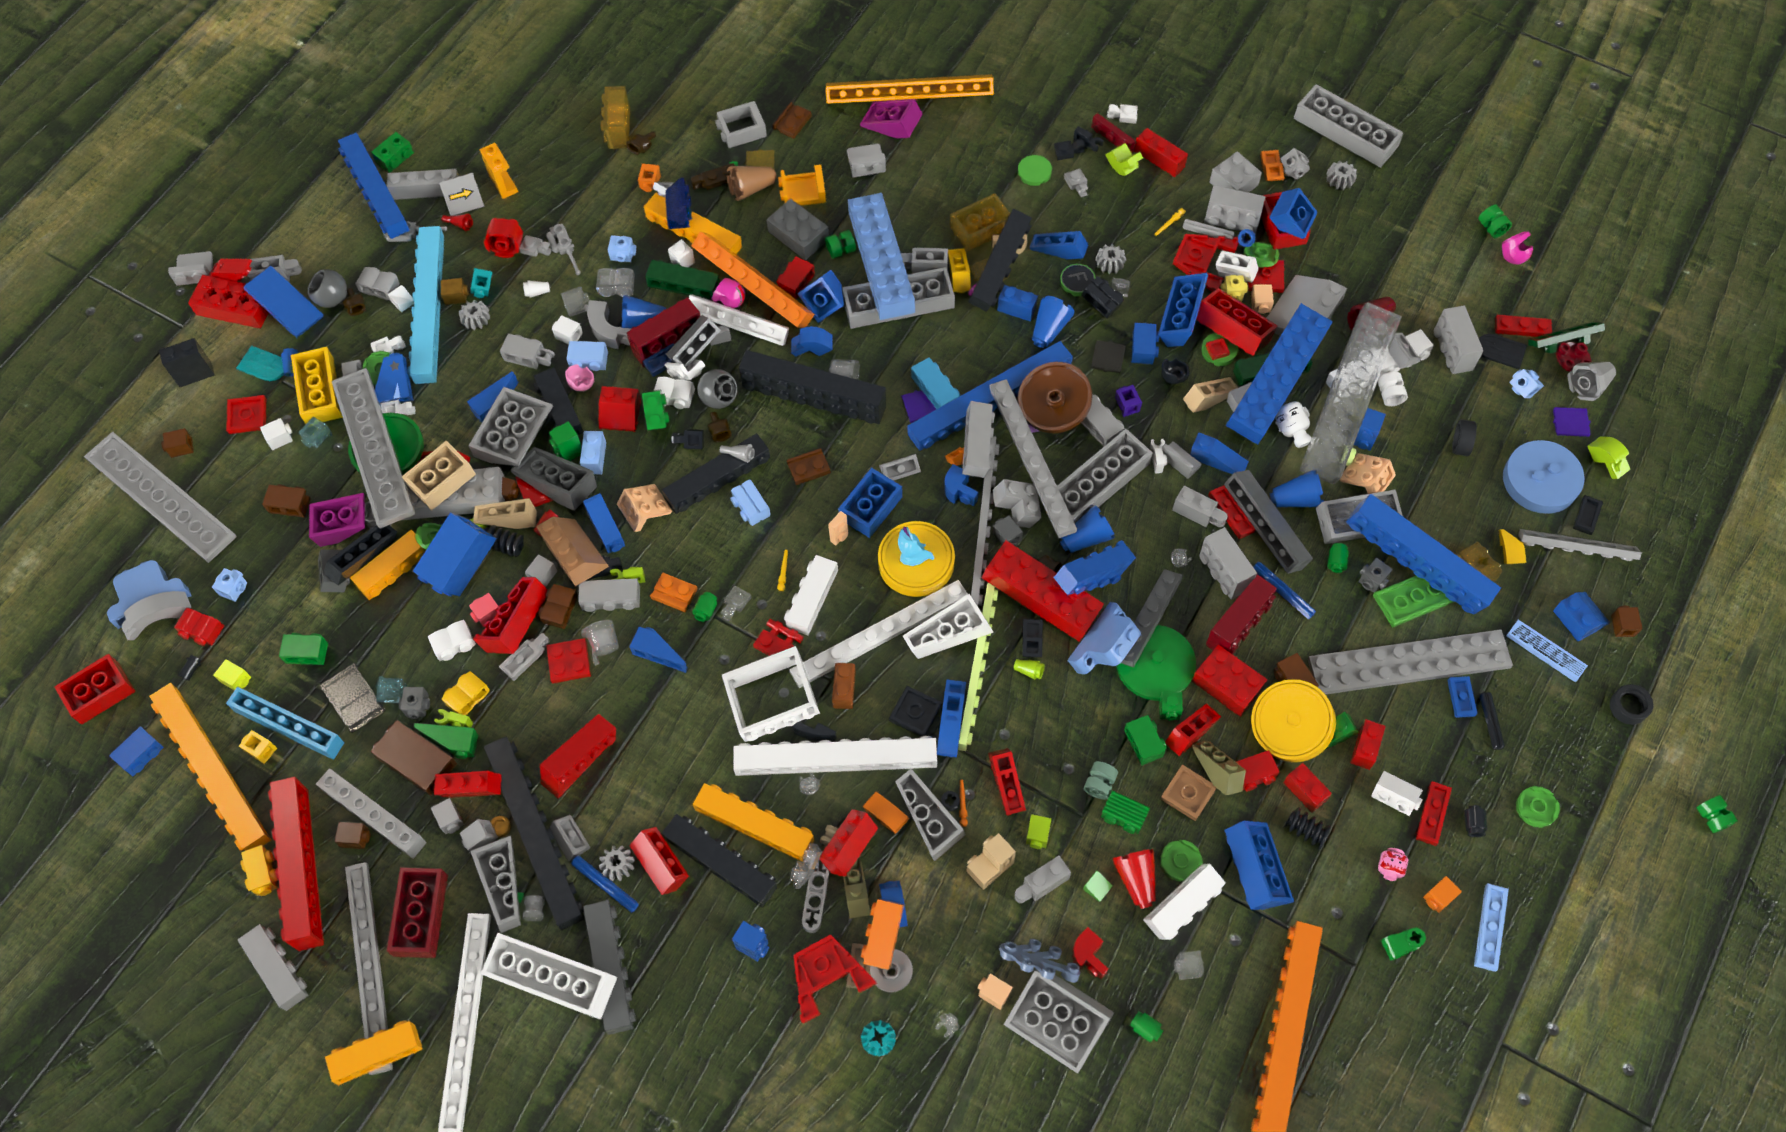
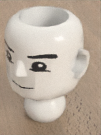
M1297 401L1283 405L1275 417V423L1279 428V432L1282 431L1286 437L1293 436L1294 444L1297 448L1305 447L1312 442L1311 436L1305 431L1310 426L1308 418L1310 414L1307 408Z

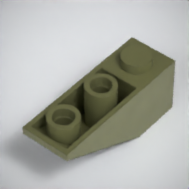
M1209 741L1192 744L1196 756L1212 784L1225 795L1243 791L1246 770Z
M859 856L846 877H843L850 919L870 915L861 856Z

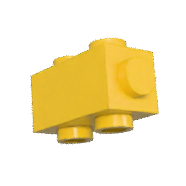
M260 845L241 852L243 860L240 863L247 875L245 884L248 891H252L257 896H265L270 894L272 890L277 889L276 881L278 880L275 869L272 866L274 857L271 850H267Z

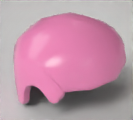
M578 364L568 367L565 372L566 382L572 390L586 391L594 383V374L588 367L580 368Z

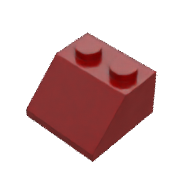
M602 386L599 398V429L635 432L641 405L639 390Z

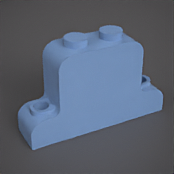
M145 561L115 576L113 584L119 602L108 609L107 615L109 621L119 629L122 628V623L126 620L124 612L134 603L148 596L170 591L186 592L187 597L192 595L189 588L179 578L168 580L166 572L156 561Z
M1110 602L1067 661L1078 674L1089 673L1096 664L1116 666L1123 661L1140 637L1141 631L1126 616L1117 603Z

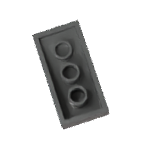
M536 447L522 459L519 466H515L511 470L514 475L558 504L574 511L597 487L592 470Z

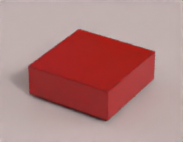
M1223 338L1207 342L1205 345L1212 361L1229 356L1230 354Z

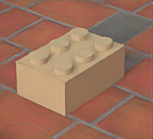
M445 441L405 473L402 478L408 487L432 511L476 474L471 465Z

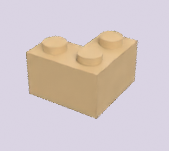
M999 833L995 837H988L983 843V852L979 856L974 855L967 862V873L983 890L1014 864L1016 851Z

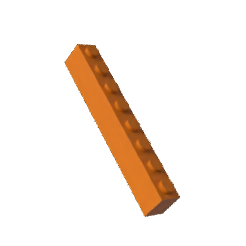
M700 231L691 245L694 249L796 327H807L815 315L813 312L712 235Z

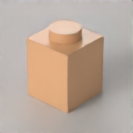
M1272 285L1253 286L1251 292L1252 310L1261 314L1271 312L1274 303Z
M990 974L988 978L984 977L978 986V989H980L979 997L1001 1010L1010 996L1013 987Z

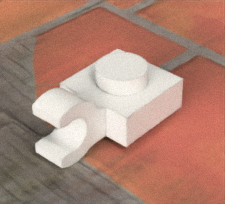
M1111 104L1109 105L1108 118H1119V122L1136 123L1137 106L1121 104L1120 108H1118V106Z
M396 336L391 340L388 337H384L370 343L373 352L385 351L390 354L394 353V349L401 350L406 347L401 336Z
M399 400L380 403L382 413L415 414V407L412 406V402L401 404Z
M1154 439L1150 443L1155 473H1162L1164 466L1167 465L1166 454H1163L1162 446L1165 444L1164 439H1161L1159 446L1154 444Z

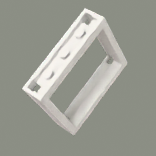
M796 646L722 674L738 731L744 742L756 740L760 736L774 733L778 729L792 726L796 722L810 719L820 713ZM797 665L809 703L746 727L735 688Z

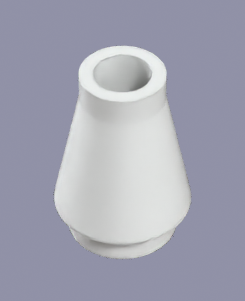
M527 280V282L523 283L525 297L529 296L532 298L550 292L549 282Z

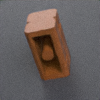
M835 663L832 696L833 708L853 709L856 676L855 664Z

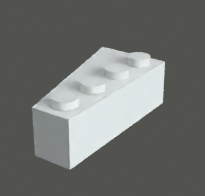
M968 594L912 629L903 637L911 651L919 659L993 633V630L971 595Z

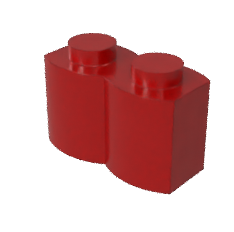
M190 608L185 609L174 626L178 631L177 635L186 640L192 638L194 642L201 646H205V644L212 646L224 627L219 620Z

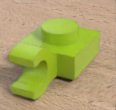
M630 567L623 570V572L619 569L610 570L612 576H618L616 579L637 578L639 583L646 582L642 567Z
M444 709L438 710L440 715H444V718L441 720L434 719L437 725L451 723L455 727L472 728L473 725L469 716L451 711L447 712Z

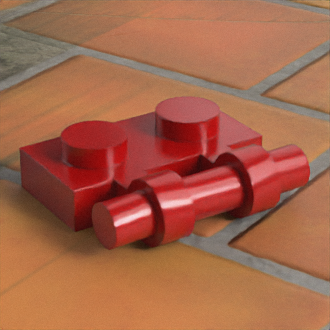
M769 619L767 626L772 628L771 632L763 629L754 642L753 647L771 656L794 647L792 645L794 640L801 643L804 636L798 634V631L793 628L789 629L783 626V623L780 621ZM780 632L787 636V638L783 640L777 637Z

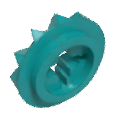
M881 1020L871 1021L864 1027L861 1035L864 1049L874 1056H883L889 1053L896 1041L894 1029L889 1023ZM874 1030L880 1035L886 1034L882 1038L883 1046L878 1041H871L875 1037Z

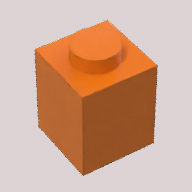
M1446 876L1424 898L1431 909L1440 913L1462 891Z

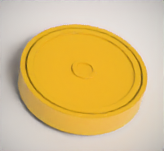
M912 521L900 524L885 535L879 546L878 566L883 580L894 591L906 596H927L940 590L947 584L954 570L955 551L950 538L943 530L927 522ZM903 527H908L910 533L915 534L921 543L926 544L924 549L933 553L934 560L928 559L916 566L902 564L900 561L901 551L898 546L900 530Z
M1294 679L1277 682L1261 693L1252 710L1251 724L1258 743L1266 751L1270 750L1273 757L1286 762H1303L1318 756L1330 744L1335 733L1336 716L1329 699L1318 687L1309 682Z

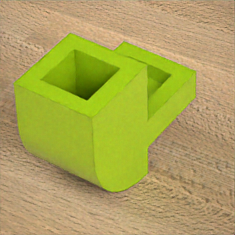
M1126 143L1105 154L1112 168L1122 176H1126L1137 169L1138 161L1143 158L1140 152L1132 155Z
M1600 436L1587 446L1593 461L1605 463L1612 479H1618L1630 470L1626 460L1629 452L1617 439Z

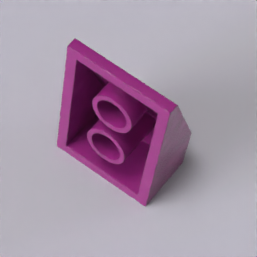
M915 99L873 101L860 126L893 138H909L920 120L922 112Z
M364 493L310 504L309 538L320 547L337 544L365 528Z

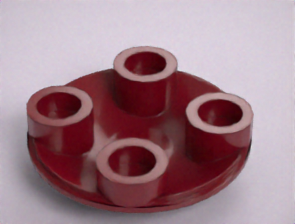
M1565 342L1557 348V361L1568 372L1572 371L1573 367L1579 363L1591 362L1590 354L1587 351L1588 347L1584 343Z

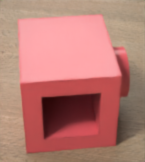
M487 593L483 597L475 599L469 605L472 610L470 616L475 623L480 622L483 626L487 620L492 621L497 614L495 610L499 606L492 596Z

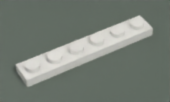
M690 295L689 297L699 310L700 316H706L712 322L782 346L786 343L789 328L695 295Z

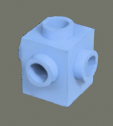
M611 235L608 246L610 260L631 262L632 256L636 253V245H633L632 237Z
M1518 370L1510 381L1513 385L1512 390L1517 395H1522L1524 398L1529 399L1544 386L1538 380V374L1533 370Z
M224 568L221 574L217 576L212 588L219 596L236 602L239 595L245 590L247 582L242 577L243 574L238 570L232 569L230 571Z

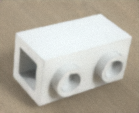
M1385 771L1371 797L1410 816L1413 809L1418 810L1423 800L1419 798L1422 789Z

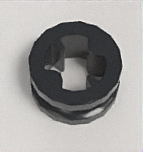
M947 791L942 795L941 804L947 811H955L959 807L960 799L956 792ZM948 797H952V800L955 799L954 805L945 803Z

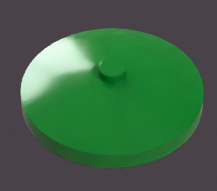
M382 413L402 474L404 475L418 463L424 449L422 432L417 424L405 415ZM349 441L348 454L350 461L360 473L351 442Z
M1157 625L1135 666L1131 667L1120 663L1116 667L1121 681L1131 692L1148 700L1159 701L1162 692H1183L1190 685L1196 669V657L1191 644L1182 634L1172 628Z

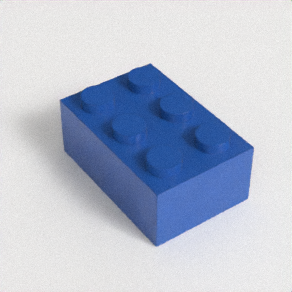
M871 468L838 508V511H842L847 515V524L871 538L903 497L902 486Z

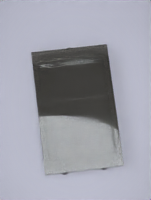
M354 663L320 685L351 733L386 711Z

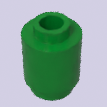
M1335 543L1330 548L1327 567L1332 572L1341 573L1347 569L1349 557L1347 545Z
M704 592L703 595L699 596L692 611L696 620L701 622L710 620L717 606V597L714 594Z
M1140 1011L1130 1024L1134 1028V1032L1150 1043L1152 1040L1157 1042L1163 1033V1030L1160 1028L1162 1026L1160 1022L1147 1013L1143 1014Z

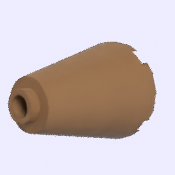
M730 166L727 170L730 171V175L727 176L728 186L731 194L736 195L737 198L734 199L737 201L774 184L776 180V172L771 167Z

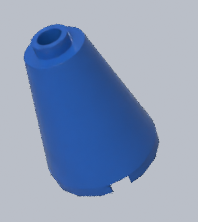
M623 295L621 328L632 329L637 327L647 319L661 313L666 307Z
M1046 296L1045 299L1044 297L1041 299L1032 336L1034 345L1037 347H1048L1073 317L1074 309L1069 304L1067 307L1063 305V300L1053 296Z
M1311 470L1273 488L1272 493H1269L1270 500L1276 507H1317L1324 502L1320 497L1323 491L1316 470Z
M1096 505L1091 507L1075 523L1076 533L1061 537L1062 541H1060V544L1065 552L1069 550L1072 553L1115 538L1111 526L1105 516L1103 517L1099 514L1101 510Z

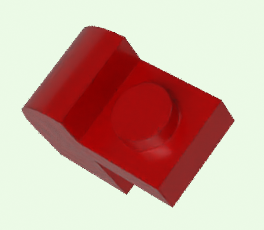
M1087 927L1075 941L1072 959L1079 966V970L1086 965V970L1093 977L1096 978L1098 976L1102 979L1106 975L1108 968L1094 954L1102 947L1104 941Z

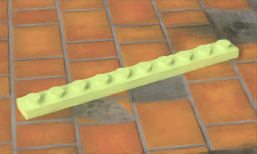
M990 583L987 584L982 611L988 624L990 618H994L996 607H993L992 604L993 601H997L999 591ZM991 633L977 639L958 750L966 751L967 745L972 744L973 733H970V728L975 726L976 715L973 714L974 708H978L980 696H976L977 689L981 690L983 678L979 677L980 672L985 671L986 660H983V655L988 653L989 642H986V638L991 636Z

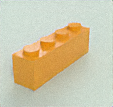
M410 530L352 575L350 579L364 596L371 600L373 597L378 596L388 585L393 584L399 576L408 572L421 559L426 549L417 543L415 533Z
M404 1020L396 1023L394 1028L387 1031L383 1029L375 1032L373 1037L358 1039L352 1043V1046L337 1048L330 1055L326 1056L325 1059L331 1081L341 1085L422 1050V1045L415 1024Z

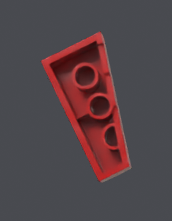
M522 577L507 595L508 601L499 605L495 610L497 612L496 616L492 621L487 620L483 625L484 631L480 635L476 634L473 640L486 653L514 654L527 633L530 624L536 617L539 608L544 603L548 589L536 577Z
M600 714L596 715L540 764L541 785L559 799L599 755L615 742L616 727Z

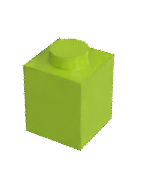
M1031 814L1026 844H1029L1034 849L1046 848L1051 818Z

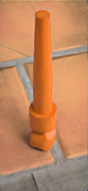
M960 780V826L966 827L968 824L966 818L968 816L965 804L964 782Z

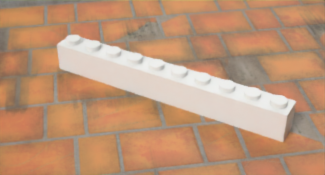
M922 736L920 739L901 737L896 740H891V738L887 737L880 738L879 740L863 738L859 741L842 739L839 742L821 740L819 743L800 741L796 744H791L790 742H780L779 744L763 742L759 745L742 743L739 746H734V772L736 776L937 768L936 738L930 736Z

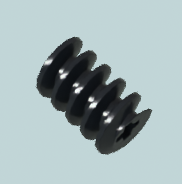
M493 525L490 529L489 527L484 529L497 538L491 549H495L498 552L501 551L512 557L515 556V558L520 555L524 545V535H519L517 538L516 532L512 534L510 530L504 532L502 527L497 530L496 525Z
M1298 807L1292 811L1283 828L1290 825L1289 832L1297 829V837L1305 834L1304 841L1306 842L1312 838L1311 845L1314 846L1320 843V850L1330 834V825L1322 828L1323 821L1315 824L1316 817L1312 816L1308 820V812L1306 811L1300 815L1301 808Z

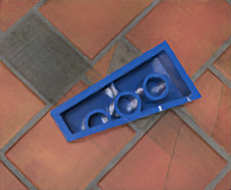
M1121 540L1116 543L1114 548L1107 546L1099 554L1095 551L1085 559L1081 557L1063 565L1054 576V579L1067 595L1080 594L1085 590L1091 591L1096 587L1102 588L1107 584H1116L1121 579L1122 573L1136 557Z

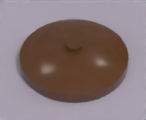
M1050 362L1033 369L1023 380L1018 392V404L1028 424L1046 433H1061L1076 427L1085 419L1090 411L1093 398L1091 385L1086 375L1076 366L1065 362Z

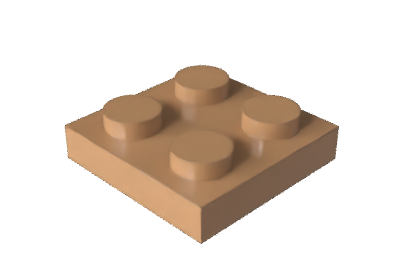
M1182 765L1160 799L1196 821L1217 788L1210 781Z

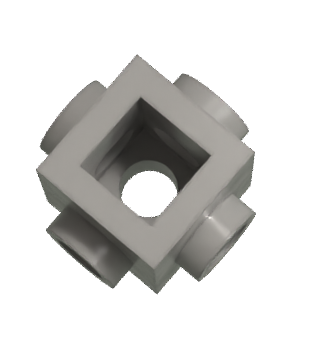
M1295 148L1280 158L1284 166L1283 171L1287 176L1298 179L1310 170L1307 156Z

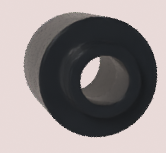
M1471 805L1464 811L1465 827L1468 836L1484 837L1488 830L1486 810L1482 809L1479 805Z

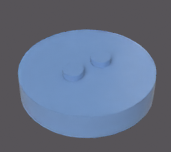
M1543 440L1531 441L1519 446L1511 454L1503 470L1504 485L1512 499L1530 511L1544 514L1556 513L1568 508L1582 491L1585 480L1583 468L1571 451L1557 443Z

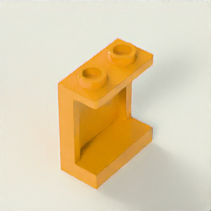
M496 143L479 149L489 177L502 199L518 193L517 187L506 171L509 169V165Z
M814 165L815 172L785 176L784 170H781V177H778L779 187H783V190L780 191L781 201L786 203L789 199H792L800 206L826 203L821 165Z

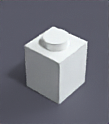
M682 239L668 249L670 260L674 265L679 264L683 267H690L695 263L693 250Z
M564 316L555 321L552 327L555 339L568 345L569 341H578L583 334L580 323Z
M281 418L260 427L266 442L272 450L293 441L290 435L293 433L288 423L284 424Z

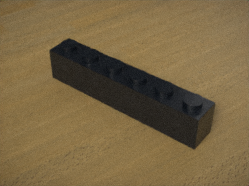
M1014 208L1012 209L968 303L986 312L990 306H995L998 300L995 296L997 292L1000 293L1005 285L1002 281L1004 277L1008 278L1012 270L1009 266L1011 263L1014 264L1018 257L1016 251L1018 248L1021 249L1025 242L1023 236L1024 234L1027 235L1032 227L1029 224L1032 217Z
M756 433L736 445H752L755 454L750 462L747 463L731 454L722 453L663 488L664 498L675 514L686 511L689 506L696 502H701L709 494L718 492L724 485L733 483L741 475L747 474L756 466L766 463L770 459L769 448Z
M676 814L661 833L663 838L763 908L777 889L776 882H774L776 879L767 872L765 874L761 873L758 870L759 867L753 862L748 861L747 863L741 859L742 855L736 850L732 849L730 851L725 848L726 844L720 839H712L708 836L709 832L704 828H697L692 825L693 821L687 816L683 815L681 817Z

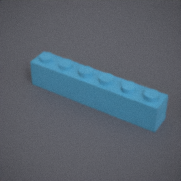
M239 687L235 689L226 702L234 712L333 760L344 744L337 734Z

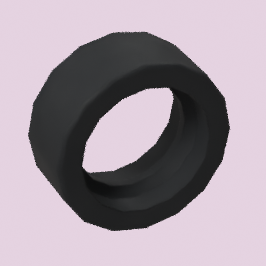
M1463 419L1458 421L1453 438V454L1470 456L1476 438L1477 425L1475 421Z
M1634 684L1622 686L1612 695L1610 700V710L1619 721L1630 725L1644 721L1652 713L1654 707L1650 693L1643 687ZM1625 694L1636 697L1642 704V712L1638 715L1627 712L1621 705V697Z

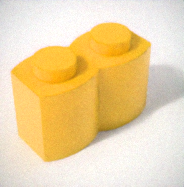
M469 671L459 677L458 683L455 686L448 688L444 692L442 701L453 712L467 715L490 690L482 680Z

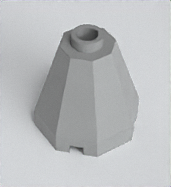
M1605 361L1579 363L1567 375L1569 389L1573 393L1576 391L1579 394L1577 397L1580 400L1594 401L1600 397L1615 377V367L1610 362Z

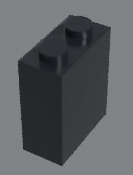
M195 338L159 350L163 366L179 387L215 376L210 359Z

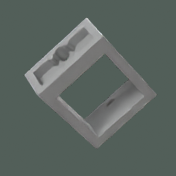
M755 101L717 112L718 120H715L717 129L722 131L721 138L723 142H726L729 148L767 137L766 126ZM751 116L754 122L753 126L729 132L726 123Z

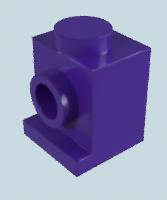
M1134 385L1122 386L1116 390L1115 399L1122 411L1123 417L1140 412L1142 401Z

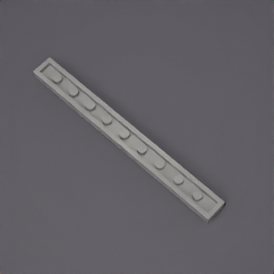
M1007 379L990 384L989 389L1058 538L1076 533V525Z
M995 436L990 439V444H993L992 454L989 455V460H992L991 470L987 471L984 477L971 597L977 606H982L983 595H980V589H984L985 580L981 576L982 571L986 570L987 560H983L984 554L988 555L989 543H985L986 537H990L991 526H987V522L992 519V509H989V504H993L994 497L993 493H991V487L995 488L996 476H993V471H997L998 460H994L995 455H999L1000 444H996Z
M365 862L345 867L364 1036L365 1039L373 1037V1034L379 1030L386 1029L387 1031L388 1024L369 866ZM392 1063L369 1072V1074L374 1075L393 1070Z

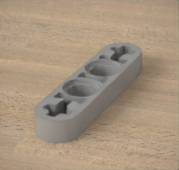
M823 851L815 853L811 863L802 916L803 928L809 933L817 932L822 923L830 875L829 870L824 864L822 866L823 872H820L819 862H816L820 860L819 857ZM820 876L824 879V884L816 887L812 883L813 879ZM812 897L820 898L821 903L818 907H811L809 905ZM811 912H819V914H814V920L817 924L809 927L806 921H810Z

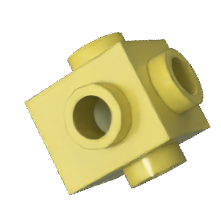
M1243 275L1225 276L1224 283H1221L1220 289L1242 302L1244 294L1247 293L1248 286L1247 282H1244Z

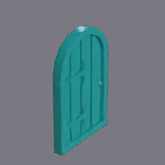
M252 345L236 367L239 371L266 381H275L284 375L282 358Z

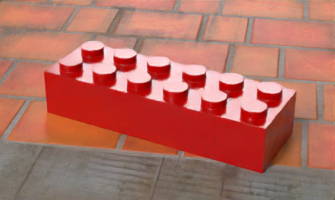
M1007 540L1000 547L981 577L1079 642L1104 605V603L1085 591L1080 594L1067 595L1054 579V576L1057 574L1056 572Z

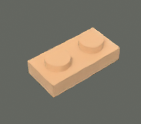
M840 511L828 524L830 542L834 545H837L840 541L843 542L848 536L847 515Z

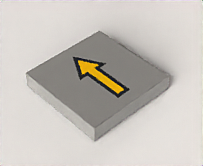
M473 172L439 182L451 216L484 207Z

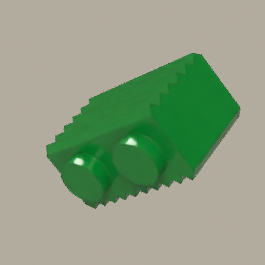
M1112 790L1101 817L1108 824L1120 825L1124 831L1130 834H1139L1150 807Z

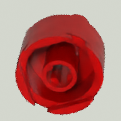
M503 218L491 219L484 240L486 249L489 252L492 250L495 252V256L501 258L514 257L519 252L523 238V230L518 225V221Z

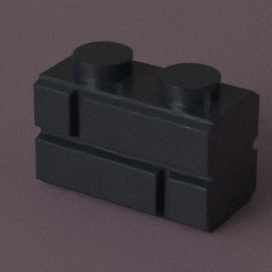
M1099 276L1081 294L1086 301L1107 319L1124 301L1122 294L1117 290L1114 291L1109 286L1108 281L1103 278L1101 279Z

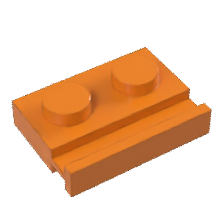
M662 573L650 597L655 601L686 612L698 588L696 585Z

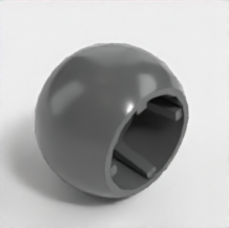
M322 269L312 277L307 291L310 299L315 304L324 308H332L342 303L345 299L347 284L345 279L336 271Z
M713 369L706 372L700 378L697 386L698 396L710 408H725L736 398L737 383L734 377L727 371Z

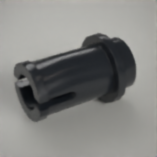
M193 655L186 658L187 662L180 673H178V676L190 681L197 667L201 666L200 663L202 661Z

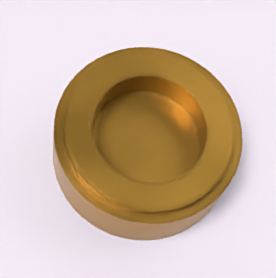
M497 816L491 820L498 838L507 836L511 831V823L506 817Z

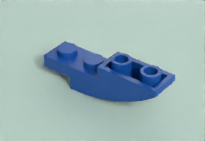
M946 680L937 755L957 758L966 682Z

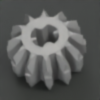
M1340 160L1337 163L1333 162L1327 171V182H1330V187L1335 186L1336 190L1338 188L1342 190L1346 187L1350 188L1356 180V169L1353 168V164L1348 165L1347 161L1345 163H1342Z
M1113 244L1110 247L1104 245L1103 248L1098 250L1096 255L1097 268H1101L1102 272L1108 271L1110 274L1113 271L1117 274L1118 270H1122L1126 262L1124 250H1120L1119 246L1114 247Z
M474 299L472 303L467 301L466 306L461 305L462 310L459 311L460 321L467 329L472 328L475 331L477 327L482 329V325H488L487 320L490 319L489 309L482 301L477 303Z
M612 845L611 852L606 849L604 850L606 856H600L599 859L603 863L599 865V868L603 870V876H609L611 881L616 876L621 881L623 874L626 877L630 876L627 870H634V866L631 863L635 859L630 856L631 851L629 849L624 851L625 848L620 846L617 850ZM617 860H620L621 863H620L619 865H618V864H616L617 866H614V865H613L614 862L617 863Z

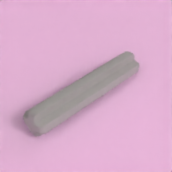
M1185 219L1183 229L1215 238H1218V236H1225L1226 239L1234 238V232L1189 219Z

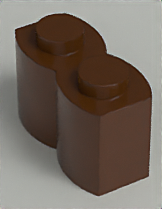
M553 584L552 588H549L546 593L547 601L545 605H542L539 610V617L542 623L565 629L578 597L576 590Z

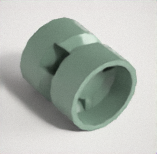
M1096 761L1090 771L1091 776L1087 778L1083 789L1093 797L1106 800L1112 790L1111 784H1114L1118 770L1107 763Z

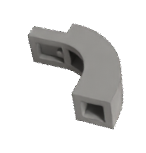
M589 300L587 316L594 336L600 342H605L606 346L614 349H619L620 343L630 345L627 332L631 329L615 327L608 323L610 311L607 302Z
M170 591L158 593L130 606L124 612L126 620L122 623V630L127 640L134 641L146 626L157 620L180 618L186 608H191L186 592Z

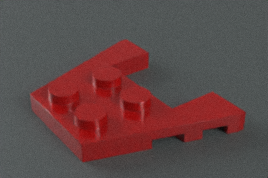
M1185 234L1173 260V265L1187 275L1207 273L1216 249L1235 253L1239 245L1238 237L1226 239L1225 236L1210 238L1208 235ZM1207 273L1208 278L1205 287L1212 292L1218 288L1220 289L1223 278Z
M832 935L794 954L796 982L798 983L799 991L798 1001L801 1010L800 1020L802 1023H806L821 1015L812 994L850 973L860 993L877 984L876 980Z

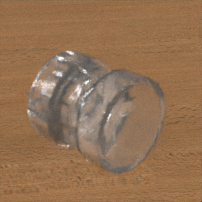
M536 895L525 896L524 905L526 910L523 911L522 918L527 921H542L544 919L542 909L545 906L546 898Z

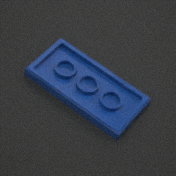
M269 266L244 286V290L296 338L323 318V314L272 266Z

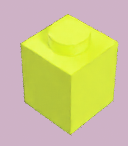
M225 660L214 674L222 684L234 691L237 687L245 688L251 678L244 669L228 660Z

